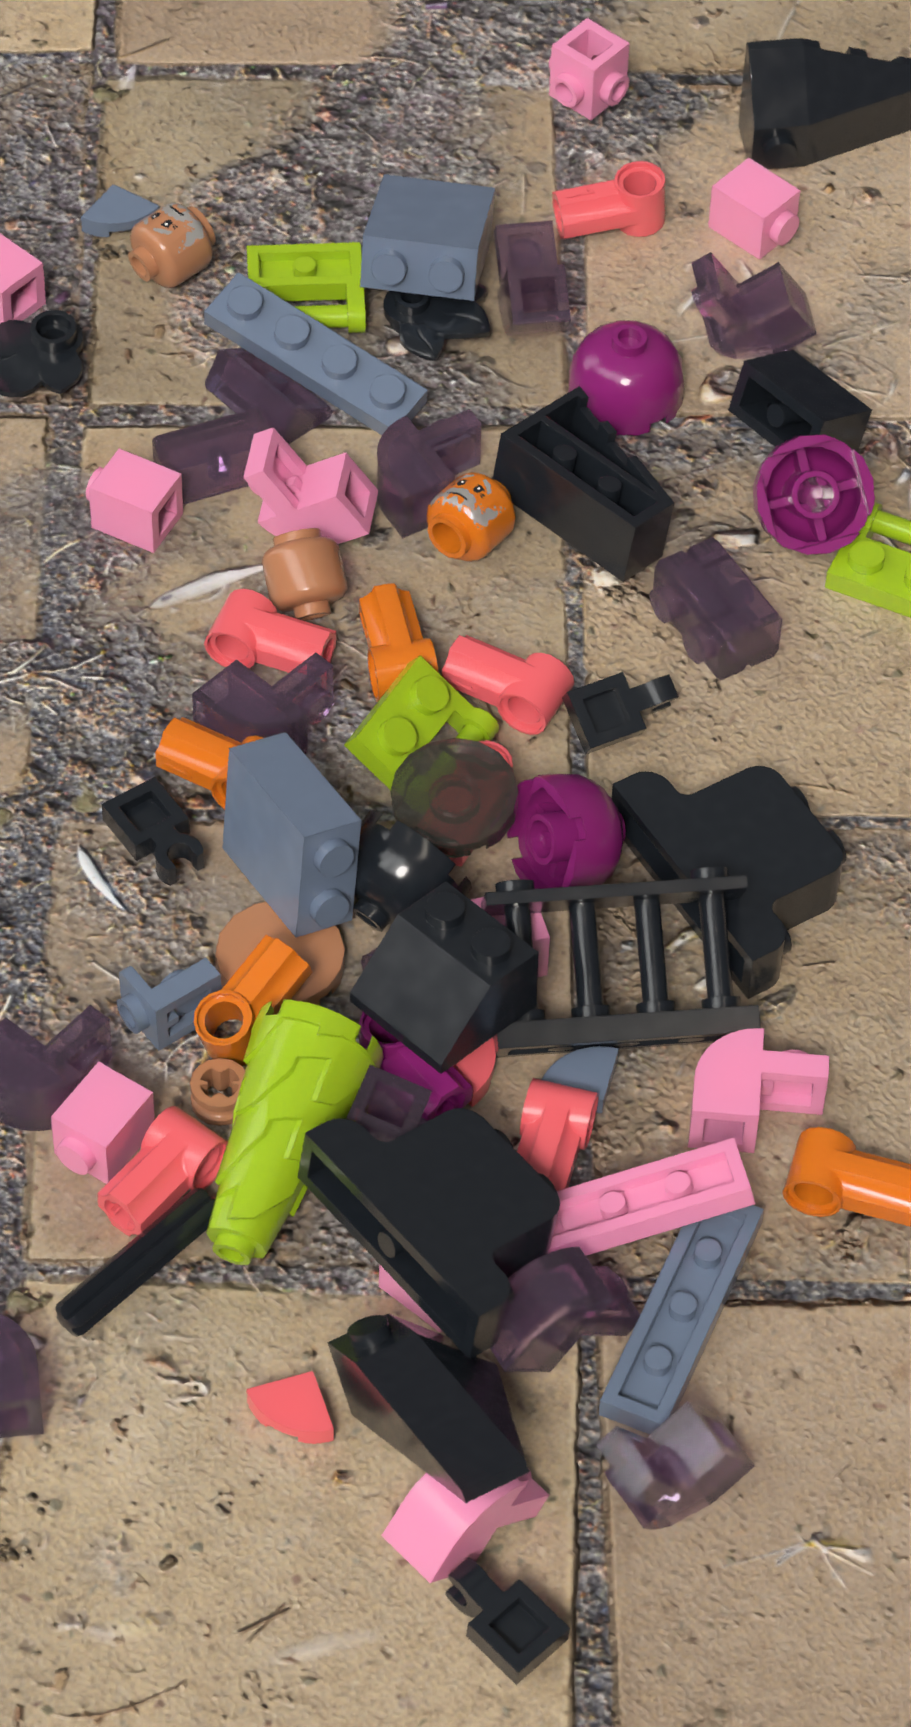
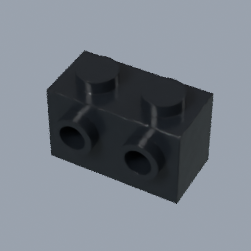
M791 349L744 360L728 411L774 447L796 436L827 435L844 442L851 449L858 452L872 409L795 350Z

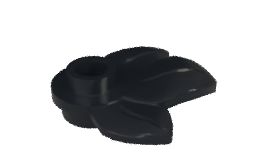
M480 283L474 301L388 291L384 297V316L389 321L392 329L399 333L401 345L410 353L426 360L436 361L446 339L487 338L490 336L488 317L484 309L478 304L487 295L486 287Z
M48 310L35 316L31 323L19 320H8L0 323V395L23 397L34 393L42 385L54 393L62 394L79 381L83 364L78 354L81 352L84 344L83 332L70 314L60 310Z

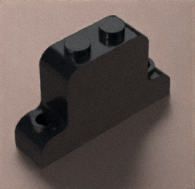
M766 766L746 768L689 795L679 793L665 777L654 772H638L613 783L611 799L624 819L626 829L624 842L655 881L690 879L691 870L715 866L728 867L729 876L747 875L748 889L742 897L736 900H725L732 980L747 999L772 988L780 976L782 956L791 951L792 948L791 938L787 930L828 911L836 902L841 867L846 861L845 848L839 836L833 830L825 829L810 811L808 801L798 787H790L780 773ZM699 902L673 904L702 940Z
M457 1108L448 1110L387 1142L374 1138L359 1123L341 1118L326 1121L306 1132L304 1136L297 1176L469 1360L494 1346L500 1337L506 1308L514 1302V1293L509 1280L540 1263L548 1255L560 1208V1199L553 1183L545 1175L537 1173L513 1148L510 1140L502 1131L494 1129L481 1115L469 1109Z

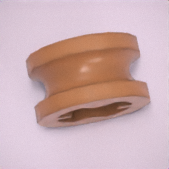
M218 1058L208 1060L195 1069L190 1080L191 1105L193 1112L200 1120L217 1126L233 1124V1112L245 1073L242 1065L233 1060ZM214 1087L221 1092L231 1087L232 1095L227 1097L219 1092L209 1097L208 1089Z

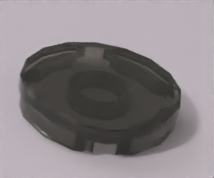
M460 738L429 742L410 753L396 770L390 791L395 820H399L451 858L471 855V850L479 849L484 845L488 849L500 842L514 824L519 803L514 771L502 755L479 741Z

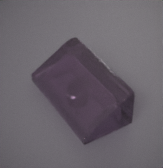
M243 348L219 350L205 380V387L254 430L261 432L274 427L288 444L328 420L333 412L330 406L312 391Z
M261 407L157 435L152 440L153 462L182 474L183 505L247 487L249 485L243 477L253 436L255 433L270 429L267 416Z

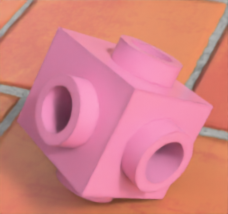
M586 18L552 45L549 60V96L589 120L594 119L609 106L618 104L626 94L629 86L627 73L630 43Z

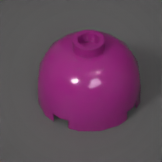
M617 320L603 324L589 333L581 341L574 353L569 368V392L580 386L589 397L587 407L599 422L608 420L617 431L616 435L645 434L650 432L652 423L659 422L666 417L667 424L674 419L683 403L684 375L682 357L670 338L653 325L635 320Z
M827 435L796 436L776 446L760 464L753 484L754 511L763 530L781 547L806 555L832 553L852 543L860 534L858 532L865 525L868 515H871L875 503L874 479L864 458L844 442Z
M549 773L538 775L534 779L520 782L516 786L508 804L506 819L507 839L518 837L519 850L522 856L511 859L519 879L533 880L535 889L602 885L613 875L622 853L626 832L625 823L611 797L595 781L580 774Z

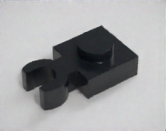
M156 777L102 803L103 821L136 861L151 853L155 856L157 876L165 884L171 886L176 883V867L172 862L174 859L184 858L189 860L197 871L204 868L202 844L198 839L189 835V817Z

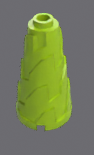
M284 999L278 1014L273 1015L274 1009L271 1006V1001L261 1007L252 1026L251 1036L243 1060L247 1067L233 1112L232 1130L215 1179L218 1190L206 1231L210 1241L214 1243L212 1247L213 1252L230 1263L248 1265L252 1258H264L287 1217H294L308 1189L297 1177L305 1133L326 1121L338 1118L349 1119L350 1115L356 1116L381 1067L384 1058L383 1050L375 1037L372 1036L366 1050L356 1042L362 1027L361 1025L340 1013L319 1005Z

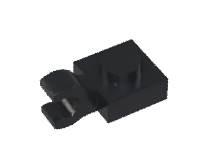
M621 672L568 691L562 697V700L586 755L641 735L647 729L642 716L670 707V701L677 699L679 696L670 674L630 689L624 673Z
M467 1558L448 1575V1580L453 1586L446 1591L445 1595L463 1614L475 1617L467 1625L466 1636L515 1685L520 1683L568 1640L570 1627L520 1579L503 1592L484 1569L471 1558Z

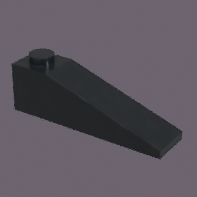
M805 38L746 42L738 121L746 158L752 159L766 169L804 167L911 131V58L899 56L892 61L869 58L865 49L849 47L846 53L821 49L819 41Z
M389 1313L384 1316L372 1315L359 1319L349 1326L348 1333L327 1342L352 1416L464 1503H468L529 1473L498 1366L481 1353L469 1360L447 1336Z

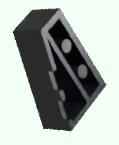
M578 386L501 433L492 479L499 481L506 487L515 506L624 582L662 557L674 502L636 455L628 457L615 442L617 431L608 420L598 421L587 407L589 397Z

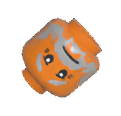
M469 472L458 476L430 502L427 507V531L433 545L442 554L449 558L473 562L484 558L507 538L515 526L516 514L511 496L503 484L487 475Z

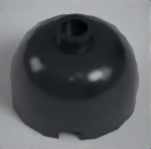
M370 810L361 821L354 895L358 901L353 906V912L375 930L383 932L388 924L392 925L400 912L445 881L465 896L472 889L471 882L467 876L457 885L448 875L456 864L430 841L399 820L394 823L390 830L377 824L383 815V812L378 810Z

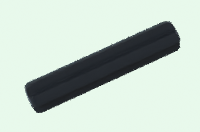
M202 1188L192 1189L60 1300L55 1307L58 1322L73 1336L84 1335L207 1230L215 1199L209 1196Z

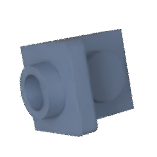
M205 957L185 970L179 969L170 973L159 985L151 989L136 970L129 966L119 972L121 998L117 1000V1008L126 1026L135 1034L142 1031L156 1049L160 1051L195 1030L193 1023L194 1012L203 998L210 993L222 989L221 974Z

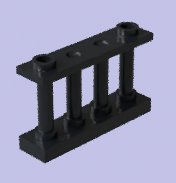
M715 866L691 870L690 879L535 889L533 880L517 879L496 883V892H486L483 897L481 908L491 916L504 915L505 927L531 947H533L530 913L569 911L577 1007L571 1009L572 1018L546 1019L545 1010L538 1009L537 1000V1006L493 1037L496 1058L571 1053L579 1049L597 1046L630 1049L714 1043L719 1038L738 1030L761 1028L759 1005L741 1006L740 996L733 995L725 900H736L742 897L748 889L747 875L729 876L728 867ZM699 902L707 998L701 1000L702 1009L676 1010L675 1001L668 999L660 904ZM634 906L642 1003L636 1004L637 1013L611 1015L610 1005L603 1004L595 909Z

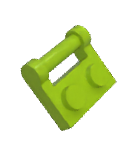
M360 242L247 245V275L249 279L284 301L346 300L345 305L294 307L328 328H347L348 333L366 332L364 287H360L362 261Z
M875 502L871 515H868L865 525L858 532L860 534L852 543L838 550L827 571L825 588L911 618V553L871 539L875 533L911 546V520L882 511V504Z
M420 655L406 665L344 746L411 811L425 818L456 773V760L459 752L466 745L473 742L492 741L499 731V725L489 712L473 707ZM447 722L458 732V735L426 777L420 778L410 768Z

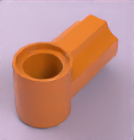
M395 583L374 586L369 594L359 598V616L368 644L367 656L370 682L377 702L406 665L420 655L438 672L434 646L430 638L423 639L410 591L401 590Z
M173 718L163 731L159 747L155 752L156 766L210 790L213 798L225 810L229 748L263 739V737L248 736L242 742H239L187 718Z
M265 935L225 986L219 991L208 994L199 1002L194 1012L193 1023L205 1050L212 1059H229L242 1066L246 1065L243 1062L251 1036L252 1026L261 1007L272 1001L273 1015L278 1014L283 1000H291L313 973L310 965L294 949L277 937L272 938ZM228 1020H240L243 1022L240 1030L234 1036L226 1039L214 1037L216 1029L223 1022Z
M808 1128L802 1131L798 1137L783 1188V1196L791 1207L810 1216H832L838 1213L840 1209L911 1227V1164L857 1151L856 1145L849 1137L831 1128Z

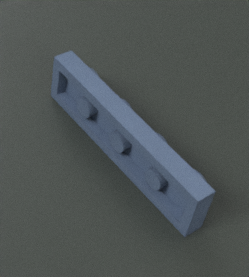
M239 272L204 311L205 325L392 442L396 440L427 402L428 390Z
M752 1205L681 1227L600 1399V1416L664 1439L762 1225L763 1208Z

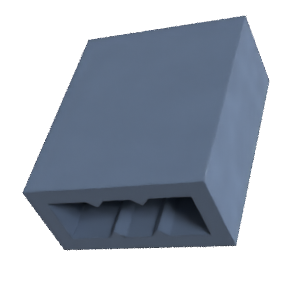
M384 174L363 234L360 287L474 301L492 239L496 188Z
M286 732L229 748L223 850L296 938L352 921L361 819Z

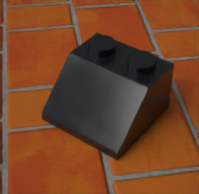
M445 881L397 915L350 991V1002L437 1072L442 1074L537 1006L538 951Z

